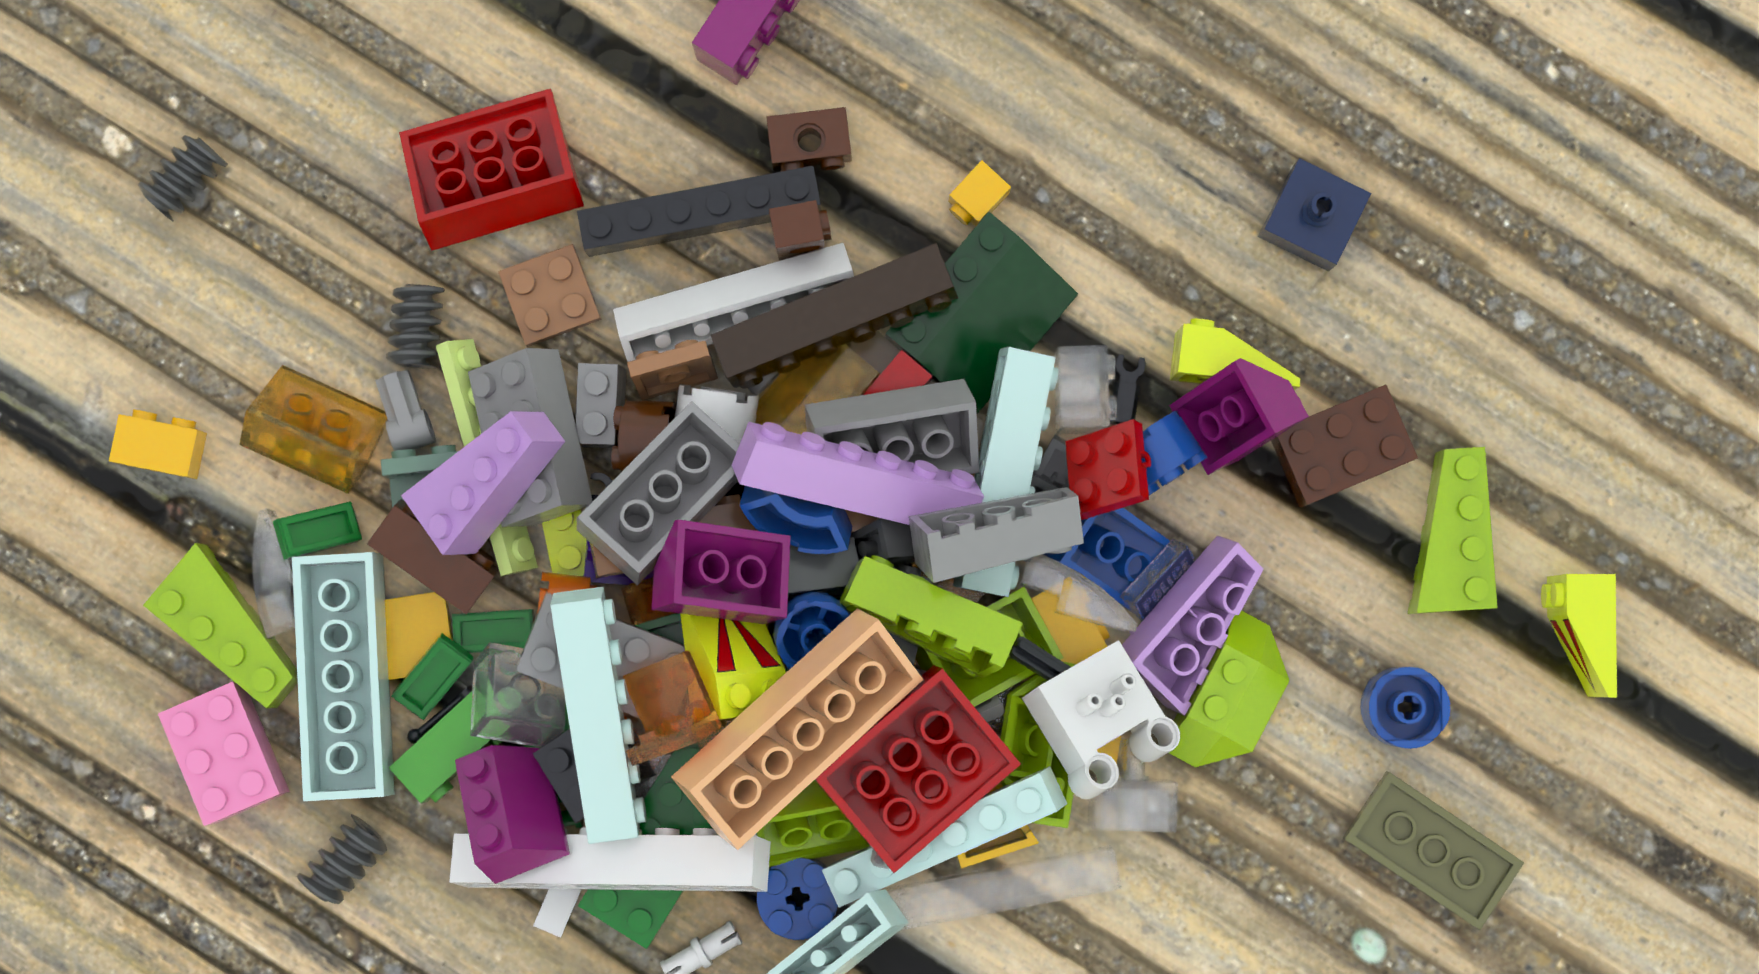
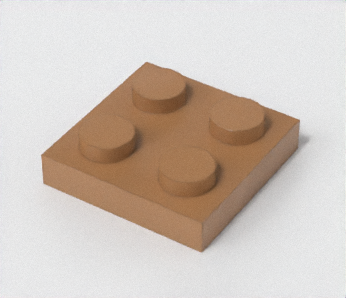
M573 244L498 271L526 347L602 320Z
M682 341L675 345V349L661 353L656 350L646 351L635 357L636 360L627 362L631 379L641 400L677 391L680 384L695 386L718 379L706 341Z

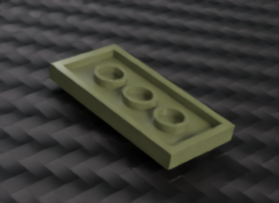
M1388 771L1385 772L1343 836L1344 840L1478 930H1481L1524 864L1523 861Z

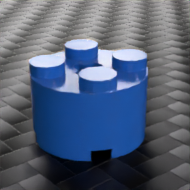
M1176 411L1158 420L1143 431L1144 449L1151 458V466L1146 468L1149 496L1160 489L1156 483L1157 481L1162 486H1166L1185 473L1181 467L1183 464L1189 470L1207 458V455L1188 426Z
M1393 667L1383 670L1368 681L1361 698L1362 719L1371 736L1384 744L1394 747L1412 749L1426 746L1444 730L1450 717V700L1447 691L1432 674L1421 668ZM1404 699L1405 702L1412 703V711L1405 712V718L1403 712H1398L1397 708L1398 704L1403 703Z
M797 858L769 868L767 892H757V906L762 920L773 933L787 939L804 940L813 937L833 920L838 905L822 872V869L827 866L815 858ZM794 887H800L802 893H808L810 898L804 900L802 907H796L795 901H788L787 896L792 895Z

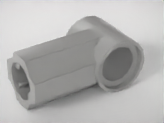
M410 371L393 372L375 380L388 419L385 422L386 430L393 450L418 449L436 443L431 421L426 410L421 407Z

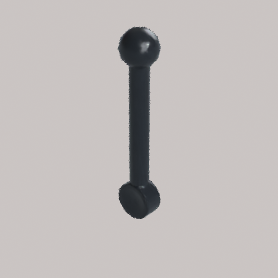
M472 685L468 686L420 728L411 729L407 734L408 741L411 744H415L428 730L473 691L474 687Z

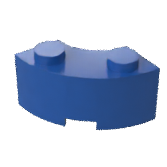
M749 486L744 487L739 506L750 523L758 531L791 536L790 545L798 547L797 551L803 553L831 554L848 550L853 526L845 509Z

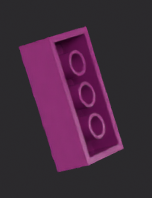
M719 0L692 41L697 61L735 85L739 83L742 77L748 79L759 63V58L756 57L763 44L767 46L772 44L781 28L777 24L785 11L791 13L799 0Z

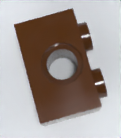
M846 107L766 116L773 171L781 170L782 172L821 165V170H837L845 167L844 162L852 161ZM813 134L821 140V144L815 151L807 152L799 147L800 139L805 135Z
M817 200L769 209L779 260L825 248L824 241L832 240L827 210L818 211Z

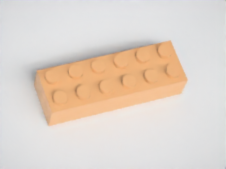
M857 608L674 773L671 778L715 832L735 849L739 850L924 679L879 619Z

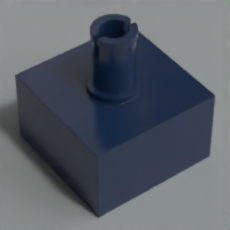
M1299 158L1292 166L1258 237L1326 271H1330L1337 265L1372 193Z

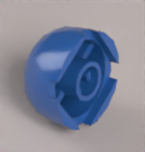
M809 592L797 595L788 602L787 618L775 621L773 631L777 652L788 669H791L850 615L847 608L840 604V600L827 593Z

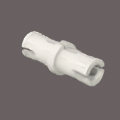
M726 922L725 925L702 939L698 937L692 939L690 946L665 961H661L660 965L664 973L690 974L701 966L706 969L713 965V959L735 946L741 945L743 942L738 932L735 933V927L732 922Z

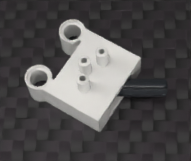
M1019 637L1014 642L1009 654L1010 657L1047 680V682L1025 695L1022 700L1067 772L1069 787L1076 796L1081 799H1091L1117 783L1119 769L1116 762L1111 756L1105 753H1098L1097 750L1129 730L1132 733L1129 739L1131 751L1136 758L1143 762L1155 761L1178 746L1180 741L1178 726L1172 719L1164 715L1119 640L1073 667H1070L1025 637ZM1151 733L1157 738L1158 745L1152 740ZM1089 769L1096 774L1098 783L1090 777Z

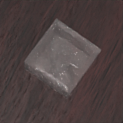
M1107 345L1058 346L1053 357H1056L1054 367L1058 368V379L1054 389L1056 435L1089 434L1110 427V423H1113V420H1116L1117 417L1116 396H1109L1108 384H1111L1112 380L1115 379L1114 355H1107Z
M489 642L474 661L470 736L542 748L560 736L565 730L566 701L564 689L516 671V666L524 648Z

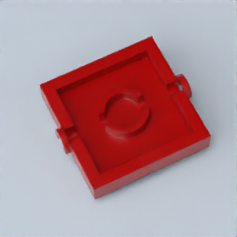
M1132 419L1065 441L1069 489L1078 495L1081 520L1149 500L1146 468L1151 466V458L1144 449L1142 423Z

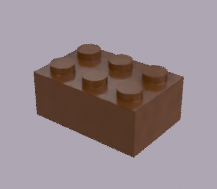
M1386 384L1309 416L1271 440L1300 508L1418 459Z

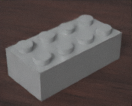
M525 348L469 371L468 375L481 434L510 411L544 412L565 440L562 447L501 522L502 527L535 526L588 507L593 501L559 349Z
M964 379L805 404L807 432L817 434L825 441L837 444L847 441L858 445L865 451L873 453L887 451L895 454L901 460L913 463L916 460H923L933 464L937 469L952 472L953 469H959L969 474L979 473L976 401Z
M691 401L577 517V531L638 586L654 569L674 521L679 519L699 522L738 482L732 463L740 444Z
M546 591L516 666V671L564 689L550 607L553 594ZM616 618V624L610 625L612 640L619 639L621 646L622 664L616 665L618 680L625 679L627 685L628 704L622 705L623 712L672 731L690 686L685 647L681 643Z

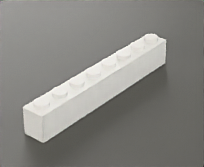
M586 827L580 828L579 834H567V829H565L570 851L569 855L497 884H494L474 864L469 834H454L449 882L467 888L767 892L771 842L756 836V834L737 850L721 838L714 829L694 828L693 835H680V830L673 828H655V835H642V830L639 829L638 838L588 844Z

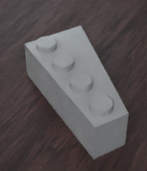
M1068 487L909 516L915 564L933 583L1015 561L1027 560L1045 553H1065L1072 550V546L1084 543L1079 498Z

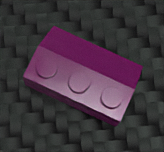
M1241 358L1232 362L1169 405L1172 412L1176 411L1182 417L1207 455V458L1200 462L1207 475L1242 459L1309 417L1289 380Z
M679 519L675 520L654 567L652 610L759 624L787 618L791 536Z
M490 745L455 760L474 864L494 884L570 854L558 795L533 755L540 748Z

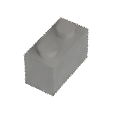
M578 363L575 425L580 446L584 448H613V446H618L619 430L614 428V409L616 406H624L626 392V369L618 364Z

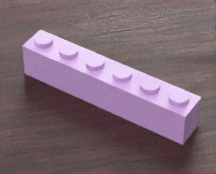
M748 422L732 463L735 475L741 485L910 525L909 516L982 503L984 498L975 478L963 470L953 469L952 472L937 469L936 466L927 461L916 460L913 463L901 460L895 454L887 451L873 453L865 451L851 442L842 441L840 444L825 441L821 436L811 432H803L802 434L789 432L780 425L771 422H765L763 425Z

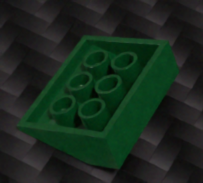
M990 212L985 215L945 263L959 298L952 300L951 305L944 310L930 313L927 310L913 316L914 319L910 323L898 328L890 327L885 333V338L899 350H903L930 373L937 383L964 379L976 401V414L990 400L999 350L1012 347L1031 351L1078 296V293L1028 244Z

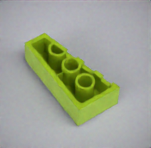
M1485 447L1441 450L1436 452L1426 503L1428 506L1425 523L1422 526L1421 547L1418 564L1415 567L1413 579L1415 582L1412 599L1409 602L1408 614L1498 608Z
M195 543L143 606L266 709L278 708L298 684L297 668L274 636L265 628L253 607L244 599L230 575L223 570L209 546Z
M872 555L869 558L864 556L856 563L840 598V604L844 605L850 613H853L858 608L879 619L889 633L981 678H985L1004 667L1023 622L930 584L929 581L918 575L907 574L893 568L894 565L882 557Z

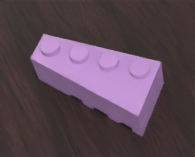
M510 411L401 496L442 555L476 554L562 447L565 440L544 412Z
M1216 536L1122 644L1150 692L1165 707L1183 716L1186 715L1192 704L1189 700L1198 684L1202 685L1209 672L1206 668L1217 647L1221 649L1227 639L1226 631L1235 615L1240 614L1263 571V568L1238 542Z

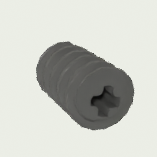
M184 135L182 140L187 150L184 151L173 147L171 151L176 161L171 162L164 158L160 160L165 173L161 174L154 170L149 172L154 182L153 186L141 181L138 183L144 197L172 222L174 220L168 211L169 209L178 213L184 212L180 198L191 202L195 200V195L190 187L193 186L201 190L206 188L202 174L215 179L217 173L212 164L216 163L223 167L228 165L222 157L199 137L194 139Z
M406 284L404 287L393 290L392 295L403 302L392 305L391 311L402 318L392 320L389 324L391 329L400 334L388 338V343L399 350L388 352L386 354L387 360L410 368H437L427 363L426 358L438 356L436 350L428 347V342L440 340V335L429 331V327L441 324L442 320L432 316L431 311L443 308V304L433 300L432 295L443 293L445 291L444 288L430 285Z
M353 814L351 817L356 823L355 828L344 824L340 826L346 838L340 840L331 836L329 839L335 849L334 852L331 853L324 849L318 851L324 863L320 865L313 861L308 862L313 875L311 877L301 873L297 875L298 880L304 887L322 901L340 904L344 900L341 890L352 891L355 888L352 878L361 880L365 876V870L362 865L373 867L376 864V858L373 853L383 855L387 851L381 836L369 824Z

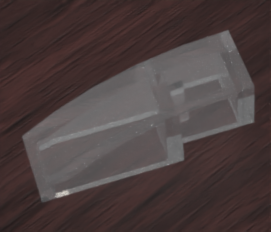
M265 508L258 512L254 532L252 556L253 584L258 612L267 639H277L295 631L294 597L291 589H293L292 558L283 560L273 526V521L278 519L275 510Z
M1042 555L1026 560L1019 586L1057 596L1058 600L1054 613L1129 634L1136 632L1138 624L1128 612L1104 589L1081 573Z

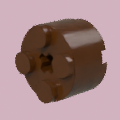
M626 401L624 406L615 407L613 422L615 430H619L618 446H613L611 453L613 470H621L622 472L674 419L677 402Z

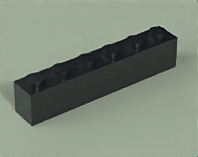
M808 166L578 210L577 216L584 251L589 257L770 223L769 209L817 200L818 211H821V203L814 167Z

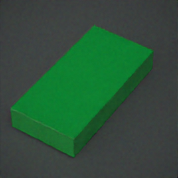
M351 501L278 518L273 521L283 560L362 540Z
M534 609L467 613V615L465 613L452 614L453 641L468 653L523 650L534 624Z
M441 633L393 691L391 697L424 720L472 663L474 656Z

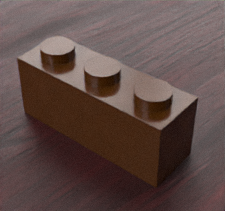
M402 499L394 505L367 543V545L466 615L499 570L493 565L495 562L494 558L482 549H479L476 554L442 555L409 506Z

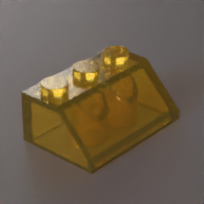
M843 344L838 346L837 352L828 357H811L801 361V365L797 369L788 373H782L759 399L755 423L763 425L765 422H771L780 425L786 431L802 434L807 432L805 404L864 395L879 377L880 373L849 346Z
M282 365L246 410L239 445L349 494L365 472L386 427L385 422L388 419L384 410Z

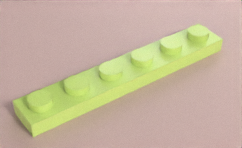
M473 339L446 341L436 345L464 447L481 434L468 375L469 371L481 367L480 357ZM500 523L490 536L500 576L527 572L538 568L527 526L502 527Z

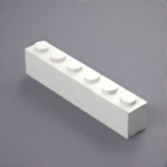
M840 243L615 308L613 311L619 338L627 362L636 360L635 357L640 353L656 350L659 353L675 349L676 344L686 340L706 341L707 345L713 344L711 334L854 277L844 243Z

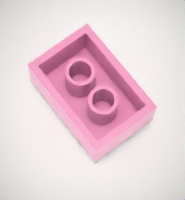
M234 681L158 713L204 826L216 824L290 792L250 695Z

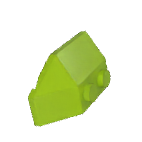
M1242 610L1239 615H1235L1226 631L1228 637L1222 648L1217 647L1206 668L1209 672L1202 685L1198 684L1189 700L1192 704L1186 715L1183 716L1177 713L1174 719L1180 731V741L1178 746L1170 751L1169 754L1194 767L1253 752L1290 681L1270 626Z
M1064 662V663H1066L1067 665H1069L1070 667H1073V666L1076 665V664H1073V663ZM1036 674L1007 694L1000 739L1021 765L1000 783L1004 787L1050 766L1067 801V805L1059 811L1032 823L1068 828L1074 794L1068 784V774L1022 700L1025 695L1047 682V680Z

